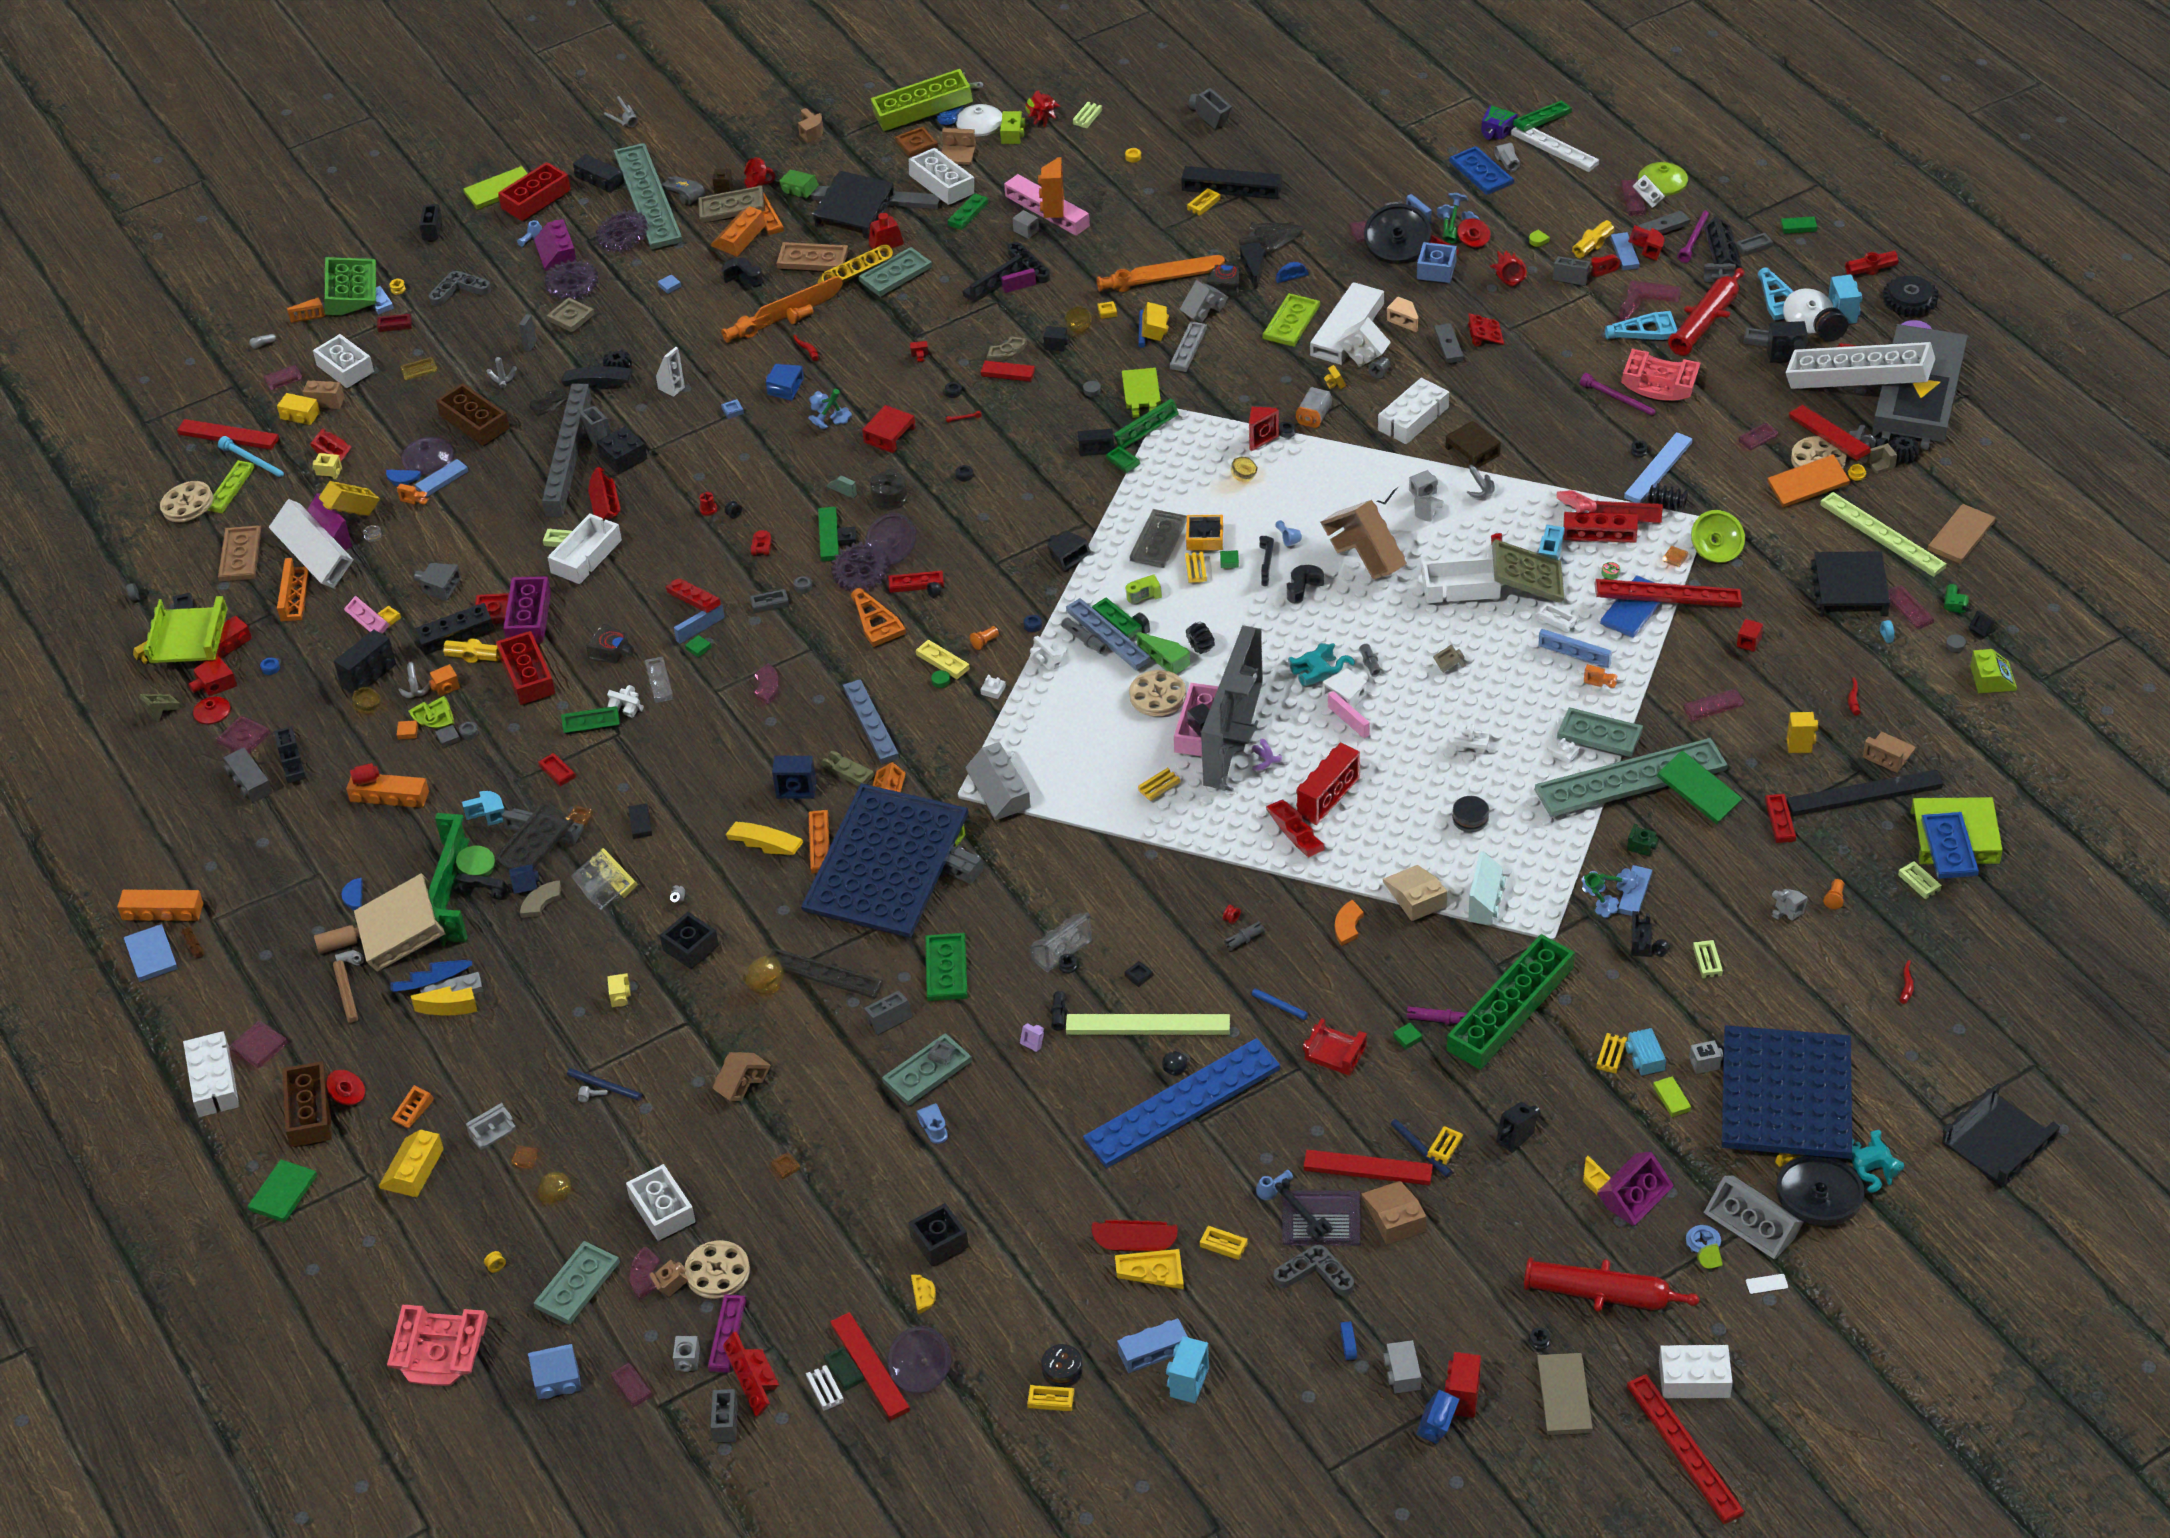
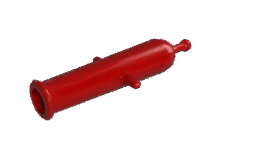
M1737 268L1732 277L1724 276L1717 279L1694 307H1684V311L1690 313V315L1677 332L1668 337V345L1675 354L1680 356L1688 355L1692 351V346L1716 319L1730 317V312L1724 310L1738 296L1739 285L1737 280L1743 277L1745 273L1742 268Z
M1529 1257L1526 1264L1524 1290L1534 1288L1595 1300L1594 1310L1597 1312L1602 1310L1604 1302L1652 1311L1661 1310L1666 1307L1668 1302L1673 1301L1684 1302L1690 1306H1696L1699 1303L1697 1294L1691 1293L1686 1295L1676 1293L1670 1290L1669 1284L1659 1277L1610 1271V1261L1607 1259L1602 1261L1601 1269L1534 1261L1533 1257Z

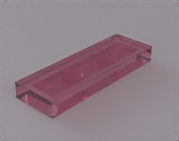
M1638 179L1621 180V188L1629 216L1645 215L1646 211L1643 198L1632 187Z
M1630 281L1628 296L1679 302L1681 287L1639 281Z
M1902 585L1888 590L1890 601L1918 630L1934 623V618Z
M1734 688L1683 704V709L1690 720L1694 721L1743 706L1744 700Z

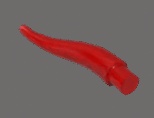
M793 335L797 344L809 352L812 360L818 361L819 357L816 348Z
M1853 677V688L1848 695V705L1853 715L1857 716L1861 711L1856 698L1858 684L1856 678Z
M1910 960L1907 961L1904 968L1905 986L1899 998L1902 1004L1907 1003L1914 990V981L1909 972Z

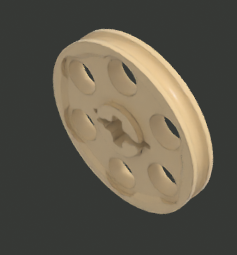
M1813 436L1804 438L1794 445L1791 462L1794 468L1824 457L1838 454L1840 457H1836L1841 467L1844 468L1846 453L1821 437ZM1820 445H1827L1828 447L1823 448ZM1808 446L1810 447V449H1804L1802 447ZM1802 457L1805 460H1798L1797 458Z
M190 481L182 483L164 495L160 503V509L164 517L169 521H189L207 511L213 502V493L204 482Z
M1152 670L1136 677L1131 683L1129 689L1130 702L1137 711L1145 715L1164 716L1177 711L1185 702V683L1178 675L1170 671ZM1158 678H1165V679H1166L1165 681H1162V682L1157 681ZM1141 683H1147V684H1148V685L1145 686V687L1139 686V684H1141ZM1173 686H1179V687H1180V688L1177 689V690L1171 689V687H1173ZM1138 696L1144 697L1143 700H1136L1135 698ZM1170 699L1177 700L1175 703L1167 702ZM1153 704H1156V705L1159 706L1158 708H1155V709L1150 708V706L1153 705Z
M723 1240L707 1242L697 1247L689 1255L685 1263V1275L689 1280L687 1282L688 1286L697 1295L709 1299H720L724 1297V1294L733 1295L745 1285L750 1273L748 1257L744 1250L735 1243ZM709 1250L716 1251L714 1256H705V1253ZM729 1252L737 1253L736 1257L731 1259L727 1258L726 1255ZM699 1264L702 1266L698 1271L691 1270L693 1265ZM736 1268H742L744 1270L739 1275L732 1273L733 1270ZM700 1281L709 1282L705 1287L697 1286ZM723 1282L730 1284L726 1289L718 1288Z

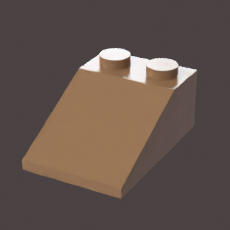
M1401 1181L1361 1194L1386 1245L1426 1232V1214L1417 1198Z

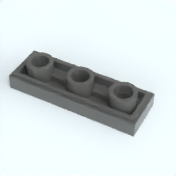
M1681 210L1638 226L1651 231V228H1654L1661 234L1689 225L1690 219Z
M1451 323L1434 326V332L1446 363L1463 361V353Z

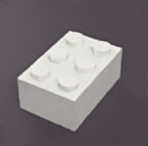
M341 334L313 350L316 365L336 381L341 382L346 388L374 372L371 357Z
M664 1164L626 1182L630 1200L657 1241L695 1223L691 1204Z
M1728 1345L1660 1346L1659 1367L1663 1398H1730L1732 1375Z

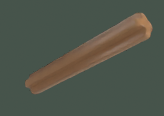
M342 960L335 961L333 967L347 1021L349 1023L357 1022L358 1016L344 962Z

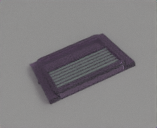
M1290 1191L1316 1220L1324 1217L1331 1224L1333 1230L1330 1232L1325 1230L1326 1234L1323 1236L1318 1234L1319 1239L1315 1241L1306 1233V1227L1309 1224L1283 1197L1282 1245L1360 1246V1191Z

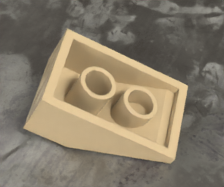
M1419 865L1383 878V883L1411 921L1447 907V890L1437 877Z

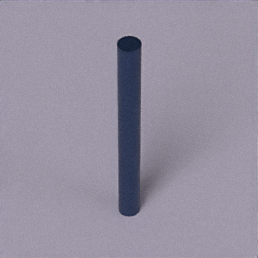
M569 1068L567 1071V1076L640 1101L642 1093Z
M1397 1119L1391 1122V1126L1433 1164L1446 1178L1451 1176L1452 1171L1440 1160L1439 1162L1436 1161L1434 1156L1431 1158L1427 1157L1429 1149Z

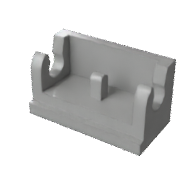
M502 1103L466 1123L469 1137L480 1150L515 1131L516 1126L511 1121L513 1119Z

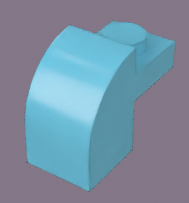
M1546 524L1538 554L1559 560L1565 528Z
M481 791L479 792V798L462 802L466 820L486 816L488 826L503 822L504 806L501 797L494 792Z

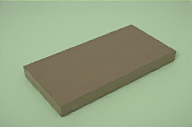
M762 186L698 198L701 223L735 217L748 206L765 211Z
M1582 1353L1537 1355L1547 1435L1592 1433L1593 1428Z

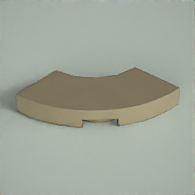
M1010 337L1002 345L990 346L987 361L999 362L1015 357L1026 347L1027 338Z
M560 880L546 883L533 890L522 903L520 909L521 918L541 916L545 906L553 901L561 900Z

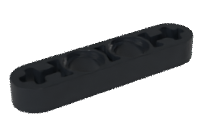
M1012 242L1008 245V255L1011 258L1018 254L1022 258L1027 257V259H1023L1024 270L1031 269L1030 266H1037L1033 269L1035 270L1038 283H1046L1050 280L1049 269L1021 243Z

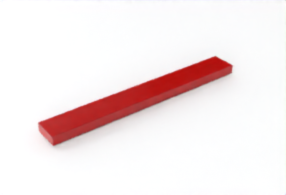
M1596 579L1594 582L1596 597L1739 608L1743 604L1741 589Z
M1645 1374L1627 1382V1388L1722 1523L1725 1525L1744 1516V1510L1648 1375Z

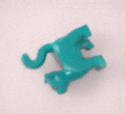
M1319 643L1314 651L1306 652L1299 658H1288L1290 670L1294 675L1300 674L1305 670L1309 672L1308 674L1304 672L1298 675L1302 686L1325 681L1332 675L1340 672L1343 663H1349L1353 666L1355 660L1349 655H1344L1336 661L1335 666H1330L1326 661L1336 660V656L1333 655L1334 643Z
M1880 1130L1870 1132L1871 1142L1868 1143V1147L1861 1148L1860 1142H1856L1854 1146L1852 1145V1159L1850 1160L1853 1163V1169L1863 1181L1873 1183V1185L1867 1188L1870 1193L1881 1189L1882 1183L1877 1176L1866 1172L1882 1167L1886 1181L1890 1186L1892 1185V1178L1898 1176L1900 1171L1904 1169V1163L1892 1157L1890 1149L1881 1141Z

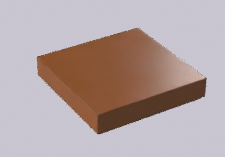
M924 126L895 136V141L909 158L933 148H938V142Z

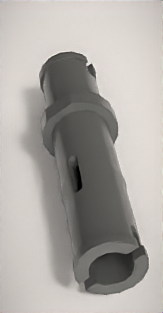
M1068 617L1062 621L1061 627L1084 642L1086 647H1091L1099 654H1103L1106 651L1107 645L1097 639L1094 633H1089Z

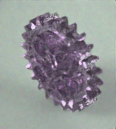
M624 209L622 213L617 211L616 215L611 214L610 218L606 217V221H601L602 225L598 226L599 230L596 231V238L599 245L603 249L606 248L607 251L612 249L615 252L618 249L620 252L622 248L627 250L628 246L633 247L634 243L639 244V239H644L642 235H647L648 223L645 216L641 212L638 213L637 210L632 212V209L626 212Z
M576 259L573 262L567 260V263L561 261V265L555 264V268L551 267L550 271L546 272L547 275L544 276L547 291L550 292V295L554 294L555 297L560 295L561 299L564 297L576 299V296L582 298V294L588 295V291H593V287H597L596 283H599L596 267L594 268L593 264L589 265L588 261L583 263V260L577 262Z
M860 541L857 546L855 543H852L851 548L846 545V550L840 549L841 555H835L836 560H832L831 573L836 584H839L840 588L844 587L845 591L850 588L852 592L857 588H865L866 591H869V586L875 588V583L881 584L880 578L886 579L885 574L889 573L888 568L890 564L886 551L882 550L881 546L876 547V543L870 546L869 541L865 545Z

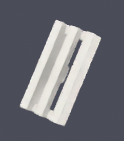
M1547 602L1536 613V618L1567 633L1578 622V617Z
M827 1365L823 1366L822 1370L815 1369V1373H806L807 1379L823 1411L844 1403V1399ZM823 1375L826 1376L837 1400H834L822 1377ZM818 1378L830 1403L826 1404L814 1379Z

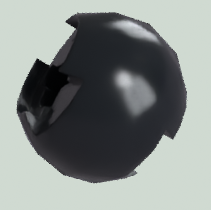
M1177 1051L1166 1053L1162 1060L1163 1070L1173 1076L1183 1074L1188 1066L1187 1057Z

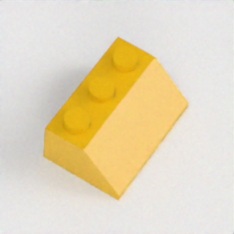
M419 1130L406 1137L381 1180L379 1188L417 1198L444 1150L440 1135Z

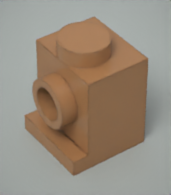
M672 1260L668 1261L656 1273L652 1272L649 1274L657 1289L668 1297L689 1281L685 1275L686 1269L680 1262L675 1263Z

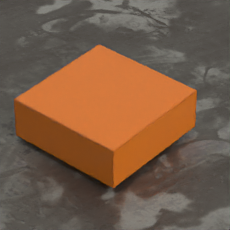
M417 720L398 722V740L417 738Z

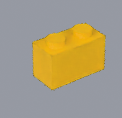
M1147 302L1142 313V337L1161 341L1163 335H1167L1169 326L1166 324L1169 314H1167L1166 306Z
M286 393L277 405L280 419L311 425L320 413L317 399Z
M1790 712L1786 738L1788 753H1812V747L1816 745L1815 732L1818 731V720H1814L1813 712Z

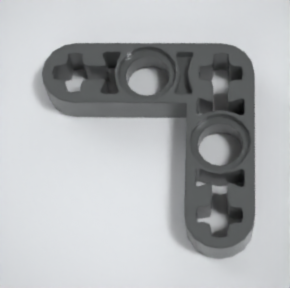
M452 271L429 294L431 305L440 306L458 288L479 295H487L491 292L490 282L486 279L460 271Z
M1322 1245L1312 1246L1274 1270V1283L1280 1288H1287L1317 1271L1337 1294L1348 1296L1354 1290V1279ZM1298 1263H1303L1307 1267L1303 1270H1299L1295 1268V1265ZM1329 1267H1334L1337 1269V1272L1329 1274L1325 1270Z

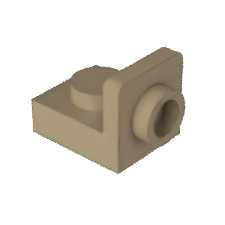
M1452 644L1433 656L1443 673L1458 663L1462 668L1466 666L1463 662L1465 656L1460 649L1456 650Z

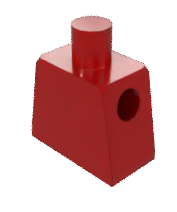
M887 213L879 214V220L870 224L869 246L872 250L882 245H888L891 249L904 245L898 224L893 217H888Z
M216 654L215 660H207L194 669L196 680L188 683L193 693L203 689L208 696H213L237 686L233 672L218 654Z

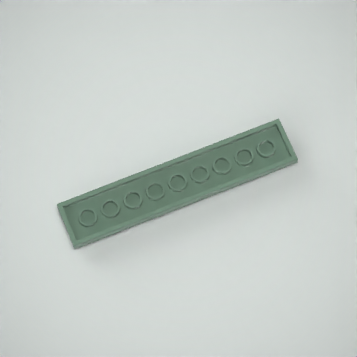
M645 143L614 150L616 161L620 170H622L623 179L650 249L683 242Z
M1708 738L1535 784L1534 790L1549 816L1553 817L1668 786L1657 777V774L1682 750L1711 774L1726 771L1728 765L1712 739Z

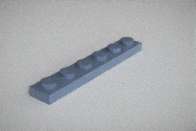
M1081 598L1066 606L1068 614L1091 633H1094L1100 641L1105 643L1107 647L1133 669L1138 670L1150 662V656Z
M861 679L844 684V692L880 763L883 764L899 759V754Z

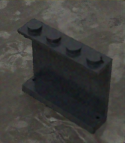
M839 170L838 174L833 178L831 186L827 188L824 198L820 200L818 208L813 212L815 227H818L822 219L862 228L863 238L869 239L870 224L879 220V214L885 213L895 195L893 183Z
M1882 551L1814 553V559L1810 561L1811 571L1814 570L1812 573V583L1816 584L1814 585V596H1817L1816 609H1819L1820 617H1823L1825 606H1879L1880 616H1888L1890 599Z
M1997 1083L1992 1089L1988 1088L1982 1098L1974 1100L1970 1108L1966 1112L1962 1111L1952 1124L1948 1123L1942 1131V1144L2004 1187L2057 1140L2060 1126L2055 1122H2052L2046 1128L2000 1097L1999 1090L2001 1085Z

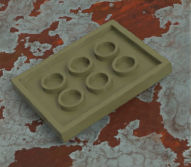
M1497 539L1493 541L1494 581L1562 603L1564 600L1561 561Z

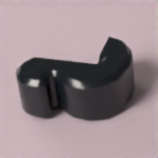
M734 258L722 266V275L725 283L735 279L738 275L750 286H759L763 282L761 268L757 265L751 267V262L748 259Z
M1315 565L1295 567L1291 571V583H1287V600L1291 603L1302 602L1306 584L1323 586V570Z

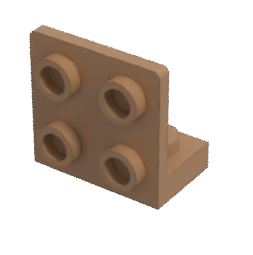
M943 128V147L941 153L956 164L971 165L976 147L975 129Z
M1881 732L1876 739L1871 737L1866 739L1863 758L1898 773L1914 753L1916 747Z

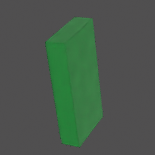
M1815 216L1781 218L1783 234L1817 232Z
M1120 446L1106 454L1107 460L1125 473L1140 465L1138 458Z

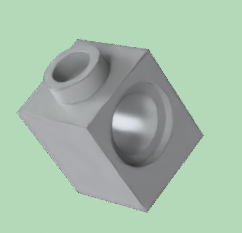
M1428 470L1409 477V491L1414 497L1431 496L1437 493L1438 480Z
M676 1336L673 1352L675 1370L683 1372L697 1371L700 1354L698 1337Z

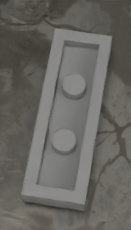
M479 972L420 987L421 993L448 986L451 987L452 992L472 987L473 994L483 992Z

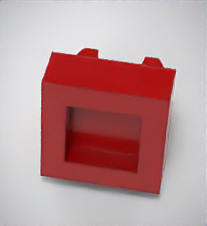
M927 341L910 343L911 357H917V362H924V356L928 355Z

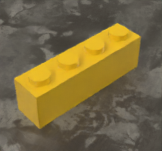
M329 481L319 496L325 508L329 510L335 509L339 512L345 511L349 514L355 513L359 516H369L380 500L378 496L367 488Z

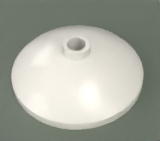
M971 105L957 115L956 126L958 129H975L976 137L987 136L1001 128L1002 113L991 105Z
M1799 289L1792 292L1785 300L1783 315L1786 322L1805 321L1808 335L1817 334L1813 327L1815 317L1822 310L1834 306L1831 300L1820 291Z

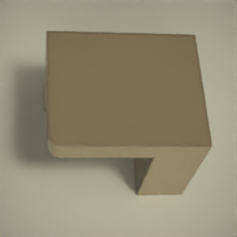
M1889 444L1871 449V452L1868 454L1867 463L1875 473L1895 468L1897 454Z

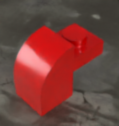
M1634 225L1628 242L1643 247L1641 255L1657 261L1665 239L1654 228H1651V231Z

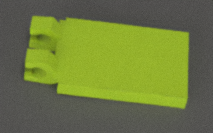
M1156 368L1122 371L1126 409L1132 408L1133 418L1140 417V407H1149L1150 412L1161 405Z

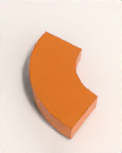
M1353 900L1346 903L1340 909L1335 919V935L1341 946L1358 938L1355 926L1364 917V912Z

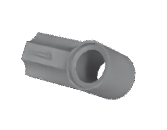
M1512 143L1494 147L1496 159L1498 161L1501 160L1507 170L1514 172L1520 167V161L1515 155Z

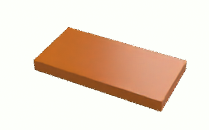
M1833 454L1768 477L1767 482L1784 508L1846 486L1850 483V480Z

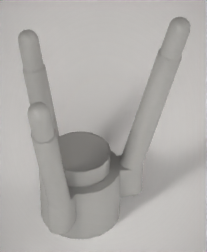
M618 96V101L626 111L622 115L623 121L606 112L604 115L622 124L623 127L636 126L639 119L635 116L631 106H626Z

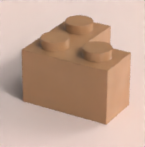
M729 1052L720 1073L715 1079L716 1082L713 1089L729 1101H742L750 1083H763L771 1065L755 1053Z

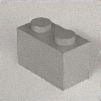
M1413 1340L1387 1344V1353H1383L1385 1367L1389 1366L1390 1371L1387 1372L1389 1385H1393L1394 1393L1421 1390V1373Z

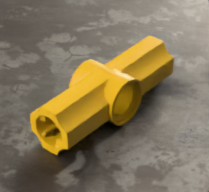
M1606 220L1595 229H1588L1582 239L1572 247V252L1575 256L1582 258L1594 248L1600 249L1604 240L1614 232L1611 222Z
M469 639L467 642L446 640L444 643V656L461 657L469 663H475L478 659L500 660L497 645L482 644L477 639Z

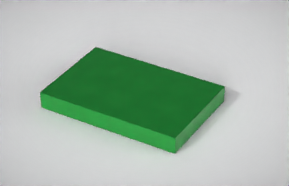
M280 1159L247 1206L249 1211L285 1223L318 1176L317 1172Z

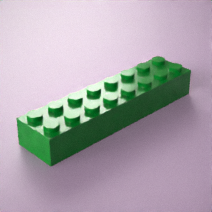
M1540 934L1447 1035V1051L1481 1070L1574 968L1575 952Z

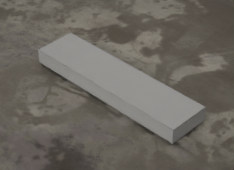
M1190 321L1170 363V369L1187 372L1207 330V324Z

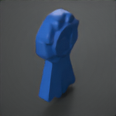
M963 105L940 113L937 116V121L944 125L955 123L957 121V114L964 109Z

